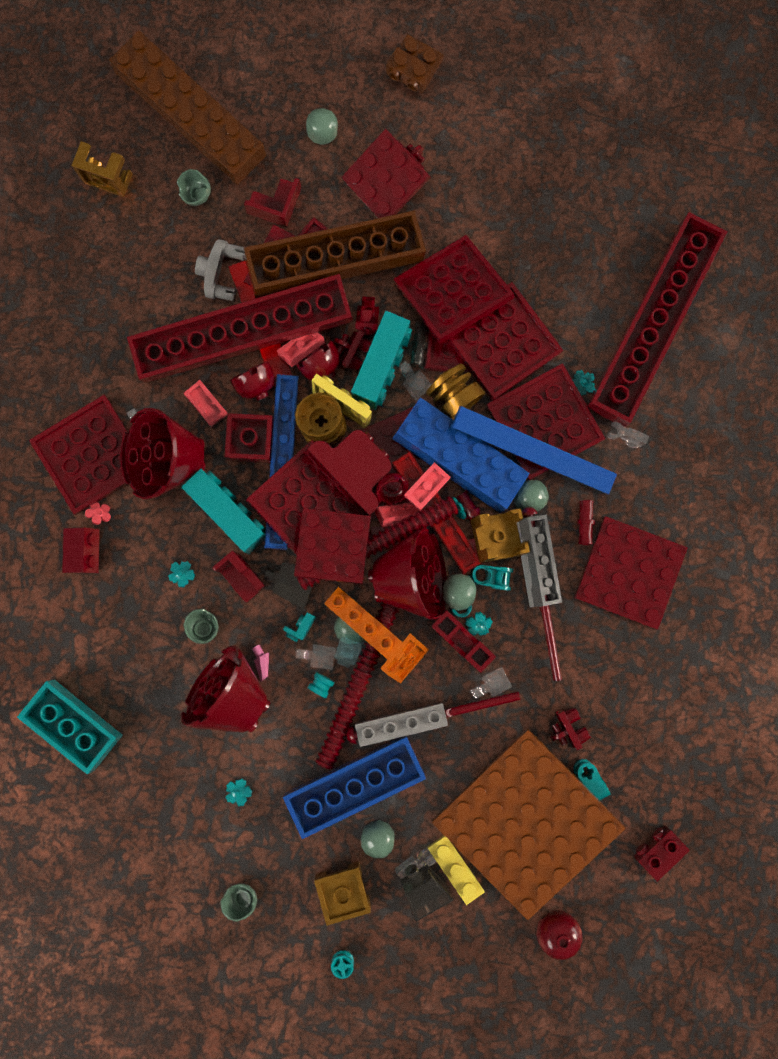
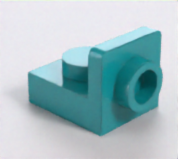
M309 612L305 616L301 614L296 623L298 630L296 631L288 626H284L283 630L287 632L285 636L295 642L298 639L304 640L316 616Z

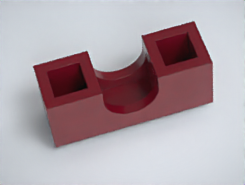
M447 610L430 626L480 673L496 657Z

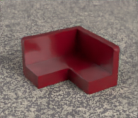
M295 177L294 182H290L281 178L274 197L253 191L250 200H245L244 202L247 214L287 227L301 191L300 179Z
M232 550L212 567L215 572H219L224 576L244 602L250 601L266 587L263 581L236 551Z

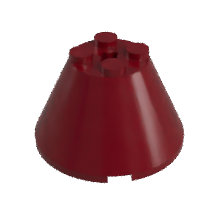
M144 408L131 418L130 423L132 425L128 432H124L122 438L120 462L126 485H130L133 489V495L140 499H154L184 484L200 469L205 471V443L203 439L196 437L159 409Z
M420 529L377 558L373 564V569L368 571V578L373 583L374 596L377 602H383L433 620L440 618L445 610L443 581L447 580L443 553L435 535H429L428 529Z
M229 646L221 651L223 655L218 660L213 658L208 663L189 691L185 700V704L188 705L186 713H181V721L185 726L239 733L248 731L251 733L256 729L258 725L257 720L261 714L269 708L270 701L267 700L265 691L242 651L236 646Z

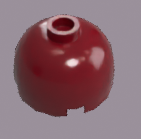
M330 340L327 345L326 343L309 354L306 360L298 362L296 366L311 381L316 374L332 379L336 375L334 371L340 364V354L332 340Z
M265 361L230 379L234 390L241 397L246 399L256 398L259 401L269 395L267 391L273 387L275 380L271 365L268 361Z
M561 910L551 911L538 923L536 930L537 941L542 951L549 957L556 960H568L580 950L583 941L582 929L571 914Z

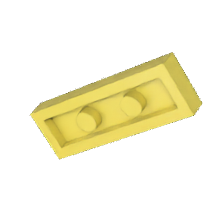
M443 835L428 846L429 851L466 905L485 893L455 846L446 836Z

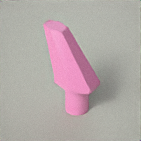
M257 645L252 650L257 658L254 662L260 681H263L268 677L269 653L264 654L261 646Z

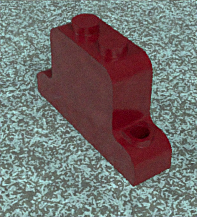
M361 430L351 432L335 448H332L324 440L314 442L304 451L306 456L362 515H371L378 507V499L372 488L391 469V462L388 459L389 455L382 448L379 449L373 443V437Z

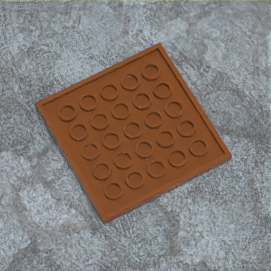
M528 728L432 820L436 828L450 840L527 920L626 829L624 824Z

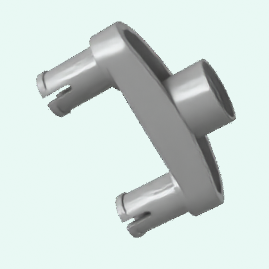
M218 239L209 257L198 256L195 274L205 277L204 293L206 298H221L234 302L237 289L218 285L223 259L230 257L244 261V247L228 244V241Z

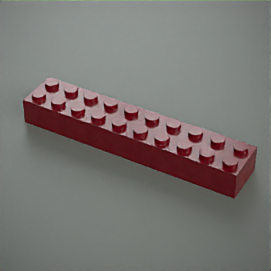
M690 212L687 213L681 221L587 405L589 410L624 428L632 422L728 231Z
M337 274L127 337L138 378L147 383L354 321L341 276Z

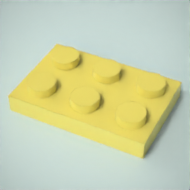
M318 374L314 376L311 381L313 394H329L337 400L345 416L363 428L368 427L372 415L368 404L361 400L358 402L353 399L352 394L346 389H338L327 376L323 375L321 377Z

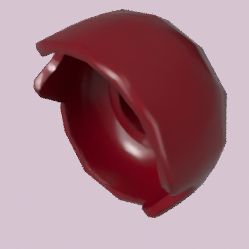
M387 473L376 484V496L379 503L383 501L388 506H391L406 499L404 495L409 490L407 479L402 475Z

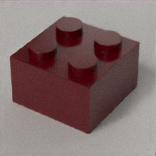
M227 413L225 458L228 461L271 463L273 416Z

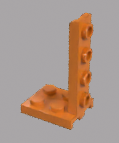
M339 587L324 603L387 659L380 669L400 684L429 651L411 634L402 642Z

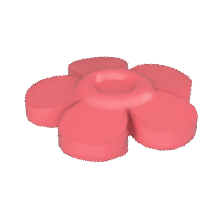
M97 502L90 505V509L85 511V516L92 518V523L95 525H99L101 519L104 522H108L111 519V515L108 513L110 507L106 504L100 507V504Z

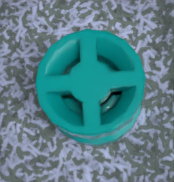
M316 672L313 683H310L307 688L319 696L327 698L328 690L330 687H333L335 682Z
M339 950L332 957L331 971L339 979L349 977L354 969L353 955L347 950Z

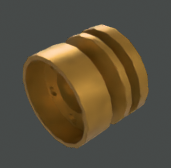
M463 364L445 371L426 391L429 397L438 394L433 399L434 404L445 400L446 403L440 411L453 420L459 406L470 409L485 395V392L477 382L471 383L468 386L465 384L471 377V374L467 372L460 376L466 369Z
M314 393L303 398L298 404L295 413L296 424L307 443L311 440L314 442L324 440L331 447L340 443L345 436L347 426L342 409L335 398L325 393Z

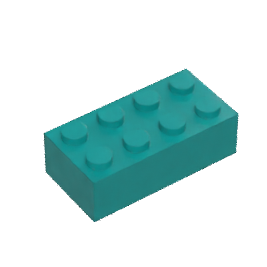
M385 311L351 390L352 398L358 402L360 400L370 406V409L376 411L378 405L382 406L387 395L385 388L386 386H391L395 377L394 367H399L403 358L404 349L402 348L403 346H408L412 337L410 320Z
M200 469L182 488L244 553L250 555L265 540L266 527L256 518L254 520L250 518L252 513L241 502L239 504L235 502L237 497L225 486L223 488L219 486L222 482L210 470L205 472L203 469Z
M55 679L46 681L17 716L18 719L86 774L95 771L123 736Z

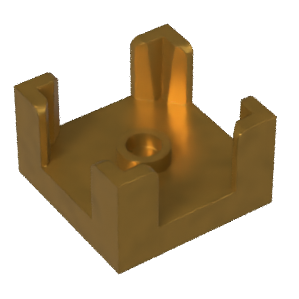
M81 141L71 166L83 183L124 197L133 175L129 169L127 171L122 170L121 172L125 161L124 157L117 153H111L106 168L102 167V163L91 156L87 162L86 159L91 145Z
M514 509L504 514L491 516L489 513L482 514L471 519L479 563L519 557L530 552L528 542H520L517 522L523 519L521 509Z
M359 861L348 864V869L328 875L327 871L315 875L314 882L326 926L371 913V903L365 891Z

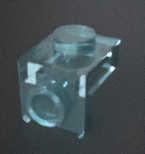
M341 637L334 658L338 659L337 663L346 667H350V664L355 665L362 644Z

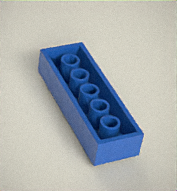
M420 397L392 439L430 466L435 462L451 477L452 481L498 513L505 511L530 473L486 442L452 428L453 419Z
M403 736L285 792L283 799L301 838L304 839L425 780L426 776L407 736Z

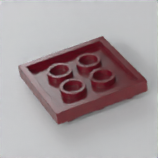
M385 128L341 178L378 218L396 215L431 176Z
M303 509L294 576L363 584L371 516Z

